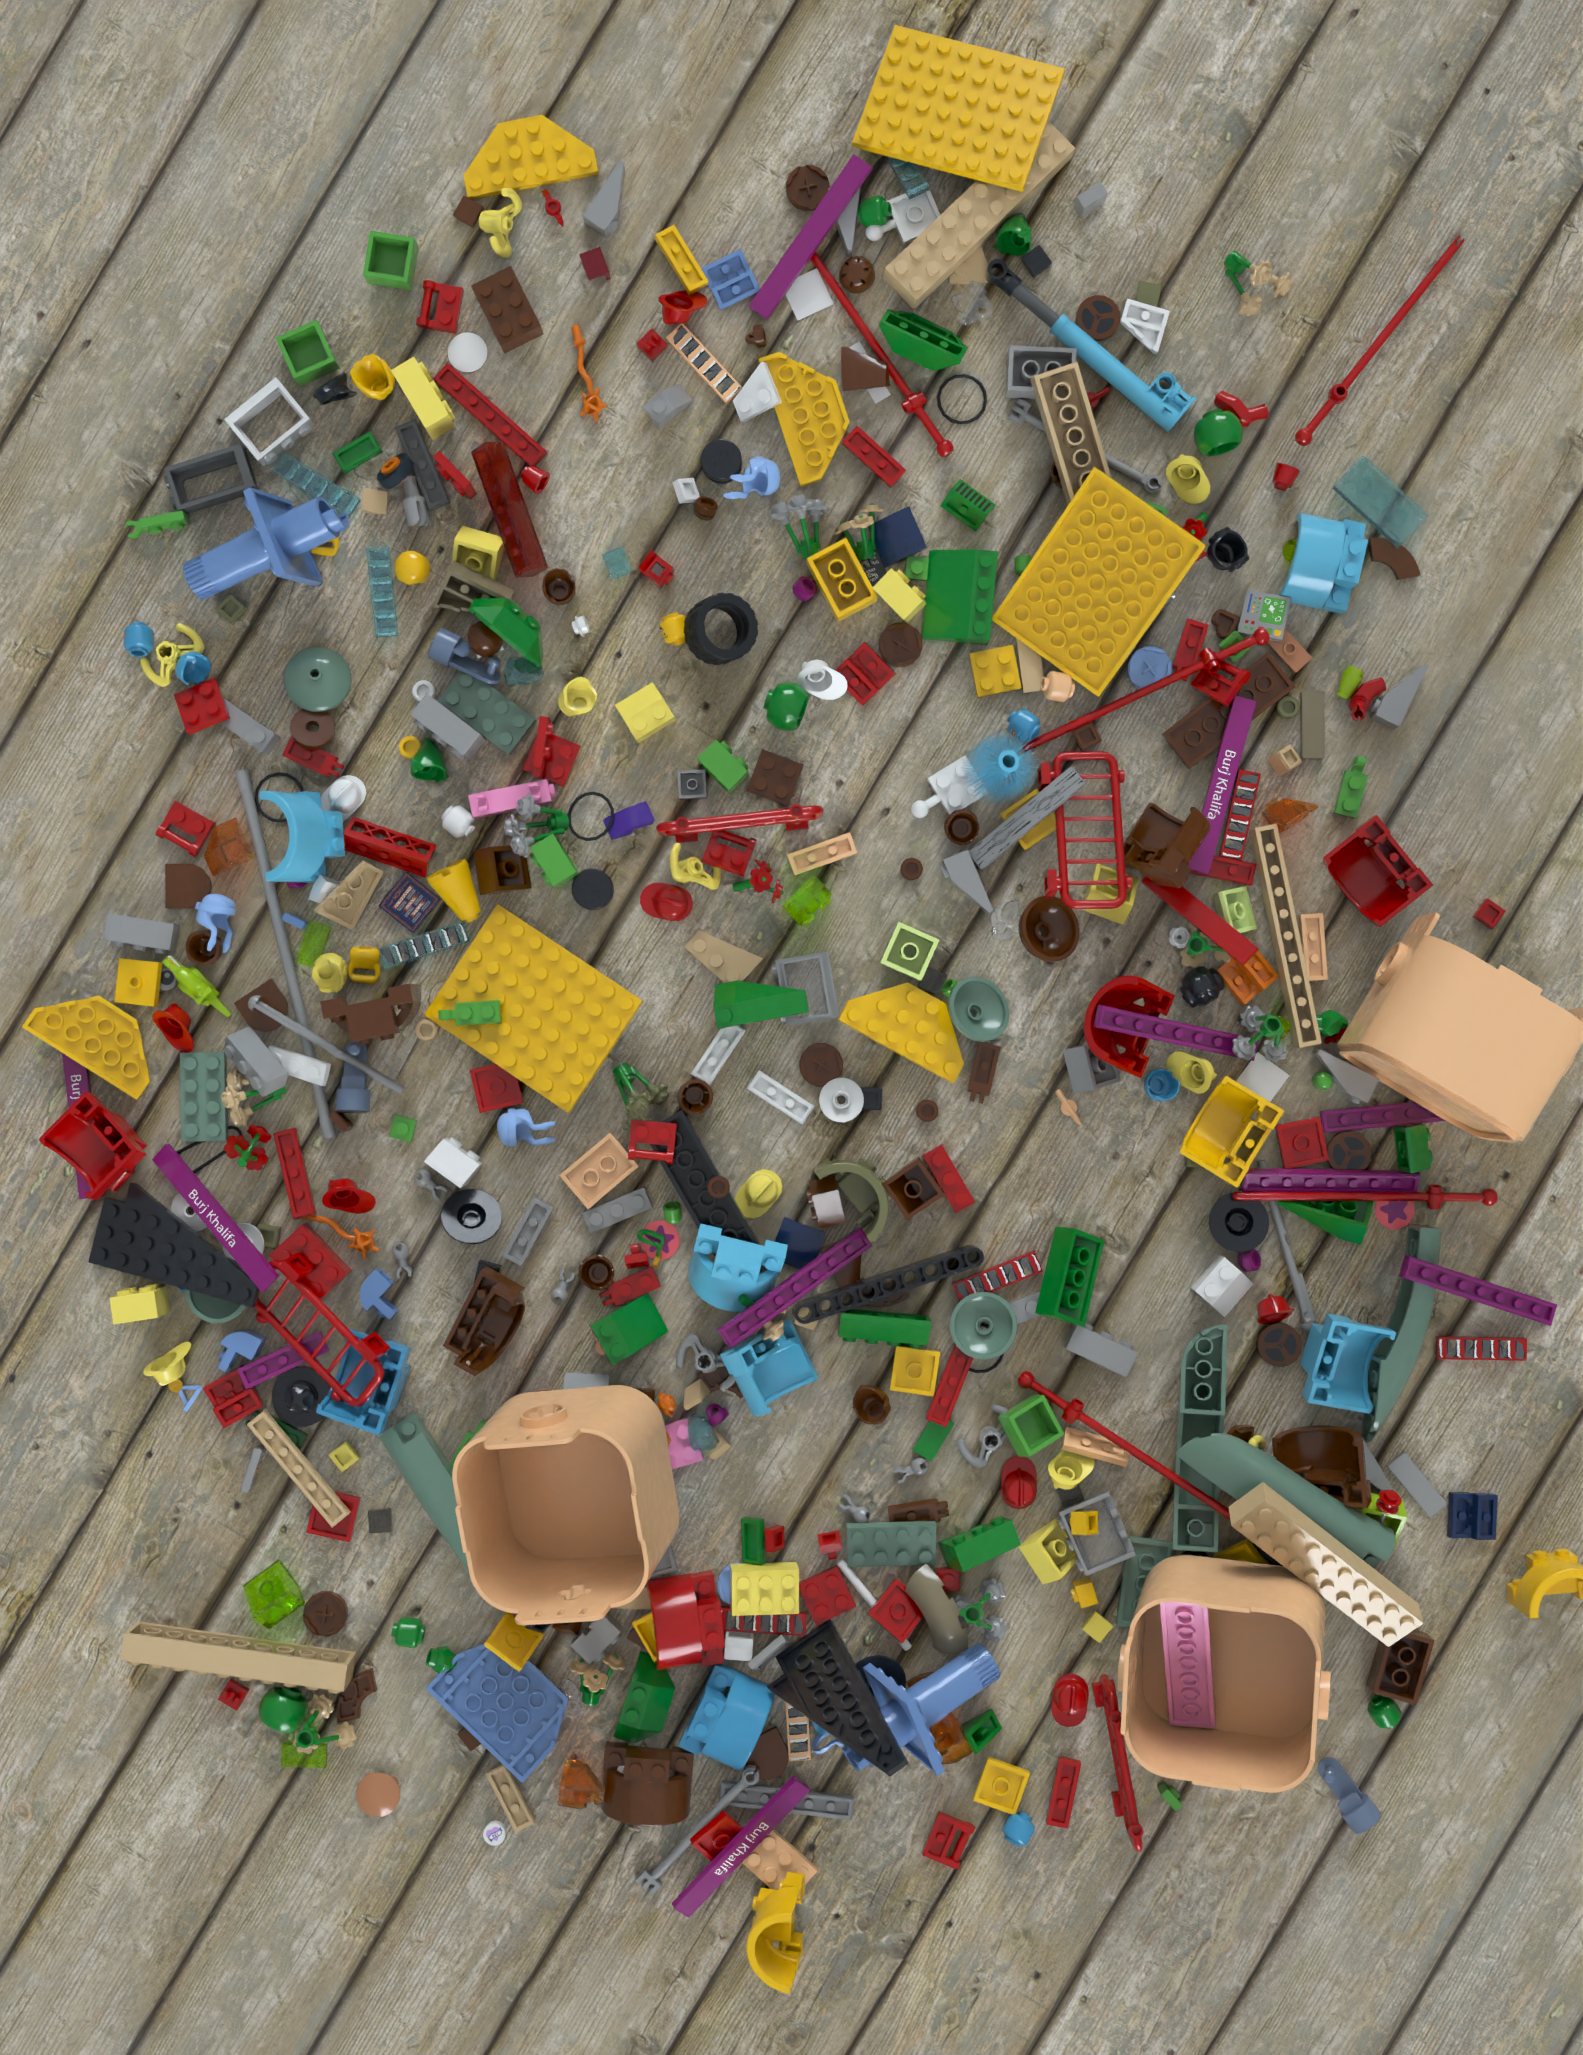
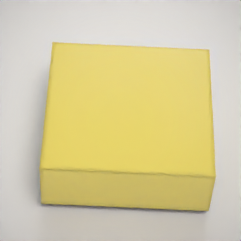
M348 1440L329 1454V1457L341 1472L361 1458Z
M1095 1610L1081 1628L1100 1643L1112 1629L1113 1624Z

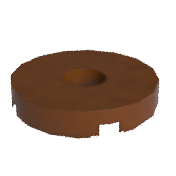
M301 709L291 719L290 733L299 746L305 749L317 750L331 743L335 736V723L333 717L327 711L311 712ZM316 725L319 729L316 732H309L307 727Z

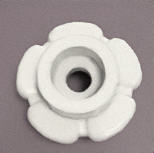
M576 615L575 621L572 622L576 635L580 634L584 637V634L590 632L587 620L584 615L580 617Z
M1182 926L1173 928L1169 933L1170 944L1177 948H1184L1191 938L1188 930Z

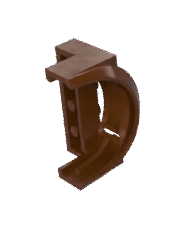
M488 1266L480 1271L443 1344V1347L459 1355L454 1365L476 1376L489 1368L500 1357L522 1321L525 1312V1301L522 1293L525 1287ZM493 1301V1304H492V1306H491V1308H490V1310H489V1312H488V1314H487V1316H486V1318H485L483 1324L481 1325V1327H480V1329H479V1326H480V1324H481V1322H482V1320H483V1318H484V1316H485V1314H486V1312H487V1310H488V1308H489L491 1302ZM479 1335L492 1341L494 1344H490L487 1341L481 1339Z

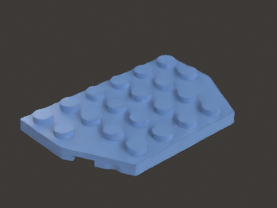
M483 1644L458 1653L453 1658L452 1666L457 1661V1665L447 1674L445 1673L448 1670L440 1672L425 1689L523 1783L554 1749L569 1697L530 1659L518 1672Z

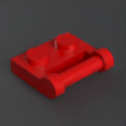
M424 280L422 287L424 289L420 317H417L416 326L456 334L464 293L463 287ZM433 292H438L439 296L433 321L428 319Z
M1221 660L1219 663L1221 665L1220 669L1234 676L1233 681L1217 673L1210 674L1208 670L1202 669L1190 685L1199 692L1228 706L1242 685L1248 682L1251 673L1245 669L1240 670Z
M174 801L155 835L161 839L166 838L189 851L188 854L196 857L216 823L183 804ZM171 825L197 838L195 843H191L169 831Z
M726 830L712 831L702 862L744 877L757 839L752 837L748 839ZM719 837L747 848L743 852L716 841Z
M632 1119L628 1160L638 1158L666 1161V1164H673L677 1123ZM637 1143L666 1145L668 1147L667 1152L638 1150L636 1146Z
M938 1811L921 1853L927 1858L958 1869L963 1850L970 1834L974 1833L976 1827L969 1822L961 1821ZM957 1829L962 1832L952 1856H947L946 1854Z

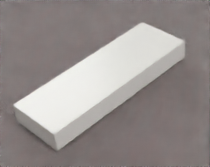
M740 1026L720 1029L691 1074L705 1081L710 1086L746 1030Z
M758 1070L747 1087L748 1090L802 1125L814 1108V1105Z

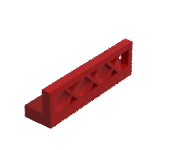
M356 817L351 818L343 832L345 851L422 877H426L429 871V863L437 846L436 844ZM354 826L364 828L365 831L356 832L352 829ZM382 834L386 838L380 840L375 838L374 835ZM402 841L407 845L401 847L396 845L395 842ZM423 848L429 851L424 855L418 853L416 849Z

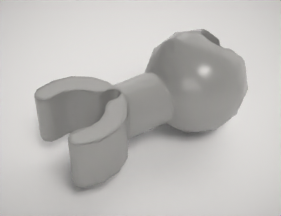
M419 1170L414 1175L415 1183L432 1191V1196L435 1200L439 1201L440 1197L436 1194L434 1188L447 1192L446 1186L442 1184L437 1185L432 1181V1176L427 1170ZM417 1173H421L422 1177H417Z
M397 1243L392 1248V1254L399 1264L396 1276L398 1279L402 1276L401 1270L404 1267L408 1271V1276L411 1277L413 1270L407 1264L406 1259L409 1255V1247L404 1243Z
M561 1269L559 1286L551 1293L553 1303L557 1305L566 1303L569 1296L567 1287L574 1280L575 1273H572L571 1278L564 1282L563 1273L565 1271ZM559 1297L561 1298V1302L556 1303L555 1299Z
M916 1458L912 1461L911 1466L906 1468L895 1467L893 1469L894 1474L896 1472L904 1473L897 1483L905 1482L906 1477L912 1474H925L928 1470V1463L923 1458Z
M843 1495L840 1498L845 1503V1506L840 1503L836 1507L837 1511L849 1512L853 1515L856 1523H867L869 1521L870 1512L867 1508L863 1506L857 1508L852 1504L850 1497L847 1495Z

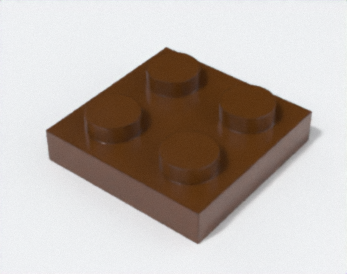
M762 749L746 791L788 807L804 765Z

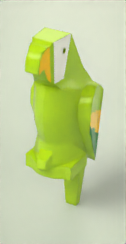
M167 956L162 961L175 975L178 981V988L193 998L198 1005L204 1004L209 1006L211 1004L227 1018L232 1015L217 997L219 992L194 966L192 968L185 967L172 956Z

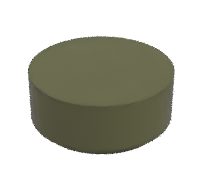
M1283 697L1276 704V713L1282 719H1291L1298 714L1299 703L1294 697Z

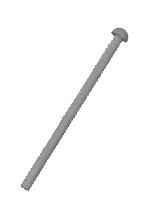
M254 995L249 999L248 1007L251 1011L255 1008L398 1094H401L404 1090V1086L260 1001L261 996Z
M1266 1160L1257 1162L1258 1168L1268 1169ZM1268 1201L1303 1320L1299 1325L1303 1330L1310 1331L1312 1324H1317L1304 1277L1302 1272L1298 1274L1292 1250L1286 1240L1285 1235L1288 1234V1231L1285 1229L1278 1201Z

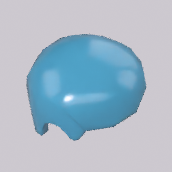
M187 652L176 663V676L187 685L190 684L189 682L200 684L207 678L211 670V662L198 652Z
M1157 1068L1150 1071L1144 1079L1145 1093L1154 1101L1165 1102L1174 1099L1179 1093L1180 1081L1169 1070Z

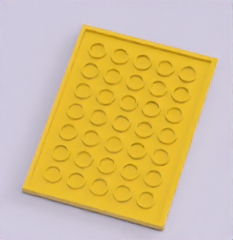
M894 25L855 132L852 147L1023 192L1060 89L1065 68Z
M1094 467L993 615L992 621L1064 673L1071 676V678L1093 694L1100 697L1207 545L1097 467Z
M497 904L424 1015L555 1105L570 1113L644 1001ZM501 1001L502 1023L456 1026L455 1020H439L438 1010H455V1003Z

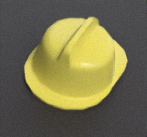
M1182 454L1179 458L1174 459L1168 464L1166 476L1181 500L1190 504H1198L1207 499L1211 486L1197 458Z
M1183 1051L1172 1053L1166 1062V1069L1171 1071L1173 1076L1180 1081V1085L1197 1094L1206 1092L1212 1080L1217 1076L1214 1073L1212 1064L1207 1059L1195 1057Z
M765 1169L756 1171L738 1190L735 1197L745 1217L757 1218L768 1211L782 1192L781 1179L773 1171Z
M190 1342L181 1343L165 1355L153 1360L145 1367L144 1375L153 1376L161 1386L176 1381L185 1372L184 1357L191 1349L192 1344Z
M1063 1450L1048 1464V1472L1054 1483V1488L1064 1490L1075 1488L1094 1469L1095 1460L1094 1458Z

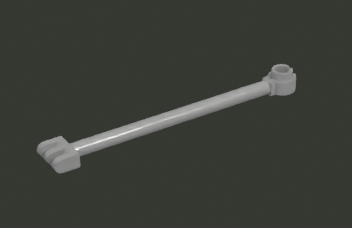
M1017 398L1015 403L1022 407V409L1013 406L1011 411L1018 415V417L1009 414L1007 419L1018 426H1021L1023 420L1045 431L1042 419L1028 412L1031 404ZM1105 454L1109 467L1139 482L1146 493L1156 494L1160 490L1162 481L1158 476L1143 475ZM1150 480H1155L1157 486L1152 487L1149 483Z
M747 1765L743 1769L742 1777L668 1856L652 1872L645 1868L636 1877L635 1881L639 1884L645 1878L646 1880L641 1886L643 1889H647L652 1884L653 1886L648 1891L652 1896L662 1885L658 1878L691 1845L690 1838L719 1815L745 1787L754 1785L759 1781V1768L754 1773L756 1766ZM754 1773V1779L750 1780L747 1778V1775H753Z

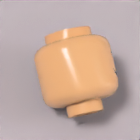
M1051 671L1046 677L1042 678L1040 690L1043 691L1044 697L1048 700L1065 702L1073 696L1075 682L1066 673Z

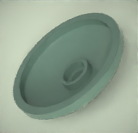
M306 648L294 655L285 668L284 687L289 698L297 706L307 711L324 712L337 707L347 697L351 688L352 678L347 662L340 654L329 648ZM313 672H319L317 677H312Z
M969 977L960 981L952 989L948 1000V1010L953 1024L961 1034L973 1041L988 1042L996 1039L1005 1031L1009 1022V1006L1004 994L994 983L980 977Z
M227 1257L239 1268H241L240 1265L234 1259ZM185 1289L186 1299L191 1310L200 1319L210 1323L231 1321L238 1317L246 1308L245 1305Z
M977 1292L966 1296L957 1304L951 1315L950 1331L956 1346L966 1355L982 1360L993 1359L1005 1353L1013 1344L1017 1334V1318L1010 1304L1002 1297L989 1292ZM982 1322H987L989 1324V1328L987 1330H983L981 1328Z

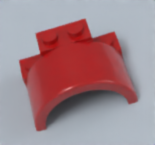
M1374 815L1358 827L1356 832L1325 855L1323 863L1336 885L1356 909L1375 926L1382 927L1430 889L1433 884L1399 846L1381 819ZM1364 840H1369L1371 843L1366 846ZM1402 879L1405 885L1404 889L1396 883L1398 880Z
M1121 976L1109 981L1094 995L1085 1014L1084 1035L1088 1047L1099 1059L1125 1073L1142 1078L1149 1061V1057L1143 1055L1149 1039L1093 1027L1098 1004L1159 1017L1160 1014L1167 1016L1175 995L1138 976ZM1143 998L1144 1007L1133 1002ZM1117 1046L1126 1049L1125 1052L1120 1054Z
M85 1091L39 1138L42 1145L60 1155L85 1179L91 1192L86 1191L84 1194L92 1200L99 1199L127 1170H132L147 1155L143 1151L147 1146L146 1143L122 1116L108 1110L96 1095Z
M712 1570L648 1580L646 1586L655 1632L656 1669L662 1670L699 1663L701 1666L724 1663L722 1648H725L721 1606L716 1596L715 1578ZM695 1591L697 1592L699 1599H696Z

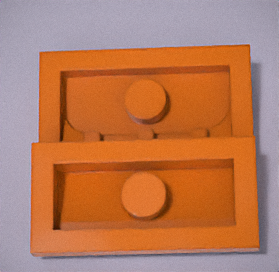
M1259 950L1244 966L1231 957L1229 962H1225L1216 969L1226 988L1241 1006L1247 1004L1260 991L1265 990L1280 977Z

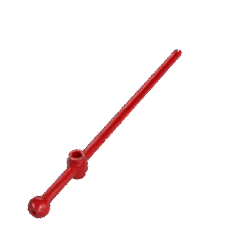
M1461 236L1456 237L1341 384H1336L1329 390L1326 403L1306 428L1299 429L1296 432L1295 441L1299 445L1306 446L1311 443L1312 433L1335 404H1340L1346 399L1348 395L1347 389L1464 243V238L1457 246L1455 243Z
M815 251L811 261L877 358L888 363L889 375L905 397V401L901 403L902 409L907 415L911 412L916 413L937 444L936 450L938 455L947 457L954 451L953 444L949 440H944L922 408V405L927 403L926 397L921 391L916 394L912 393Z
M1258 628L1254 631L1253 636L1217 653L1210 648H1206L1199 653L1200 661L1047 732L1032 741H1028L1023 750L1027 752L1202 669L1208 670L1210 674L1216 673L1221 668L1219 664L1221 660L1255 644L1260 646L1267 644L1270 640L1269 633L1265 628Z
M1436 1184L1428 1185V1191L1234 1192L1232 1194L1234 1200L1426 1201L1427 1208L1434 1210L1440 1209L1443 1201L1482 1202L1484 1205L1492 1206L1498 1199L1497 1192L1489 1188L1484 1189L1481 1193H1443L1442 1186Z
M1022 1372L1017 1380L1018 1385L1024 1389L1031 1388L1063 1409L1064 1413L1061 1417L1069 1424H1073L1075 1420L1081 1421L1230 1520L1229 1508L1083 1413L1082 1409L1085 1405L1082 1401L1073 1398L1071 1402H1067L1036 1382L1031 1372Z

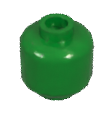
M880 195L865 198L860 206H858V219L865 227L871 225L884 226L887 224L889 216L892 215L891 204L886 202L885 198Z
M402 1617L398 1624H393L391 1637H395L397 1646L416 1648L418 1644L423 1643L426 1626L422 1624L420 1619Z
M1375 1695L1371 1698L1367 1711L1375 1724L1380 1728L1391 1729L1395 1727L1400 1721L1401 1710L1394 1699L1382 1695Z

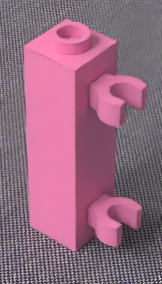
M545 779L468 795L472 817L479 819L516 811L517 801L528 793L534 797V803L537 805L553 804V797H556L554 784H550Z

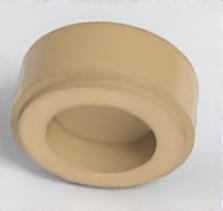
M422 1019L415 1027L417 1037L423 1041H431L438 1035V1025L431 1019Z

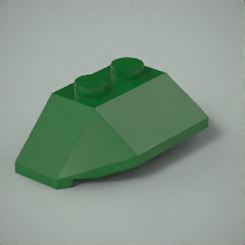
M887 309L879 323V327L894 353L932 371L960 364L968 349L952 331L911 312H894L891 309Z
M507 598L473 599L469 611L539 668L544 655L541 627L538 621L532 616H527L521 611V607L516 602L509 601Z
M642 1651L639 1653L613 1736L634 1744L662 1732L675 1691V1686L667 1669L657 1670L655 1662L648 1653Z

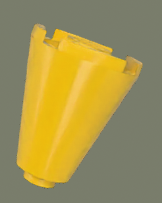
M465 858L427 877L429 885L461 921L466 920L469 923L479 917L478 913L481 909L470 868Z

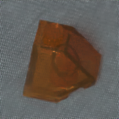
M1275 798L1265 804L1267 809L1261 813L1269 825L1277 824L1278 831L1281 833L1307 817L1309 812H1313L1318 807L1316 804L1283 798L1278 801Z
M237 818L217 825L213 830L204 854L213 876L254 859Z
M952 1711L929 1728L935 1739L934 1747L943 1758L942 1765L957 1763L973 1753L964 1736L963 1729Z
M566 1760L560 1784L558 1805L583 1809L587 1807V1803L603 1804L605 1788L589 1765L579 1760Z

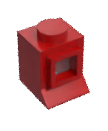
M652 550L638 567L639 572L660 589L664 584L668 586L675 576L673 574L674 568Z

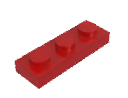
M856 426L842 441L843 446L890 488L906 473V469L860 427Z
M942 1144L922 1155L955 1213L975 1203Z
M1058 1756L1045 1820L1047 1825L1068 1829L1081 1768L1080 1760Z

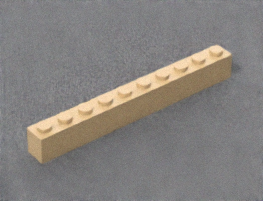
M1277 824L1257 827L1249 831L1293 1047L1302 1048L1321 1044Z

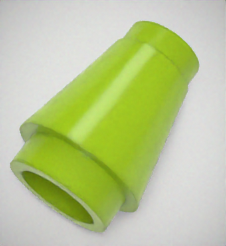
M1350 665L1347 666L1346 670L1343 669L1336 695L1349 700L1350 696L1364 679L1362 677L1364 672Z

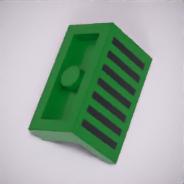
M960 479L950 489L940 506L976 532L996 504Z

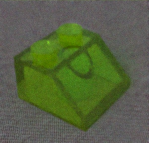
M813 874L782 905V909L800 927L803 924L808 926L816 918L814 913L819 908L823 911L832 902L829 899L832 894Z
M279 1559L243 1585L253 1619L268 1629H271L305 1604L300 1586Z

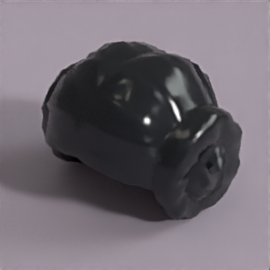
M1229 527L1217 531L1208 540L1210 545L1207 549V558L1212 562L1214 568L1218 570H1228L1232 573L1236 569L1241 568L1250 559L1245 541L1240 534Z
M1199 966L1185 974L1182 979V986L1179 989L1185 1002L1189 1007L1194 1008L1196 1006H1206L1216 1000L1220 991L1225 986L1216 969Z

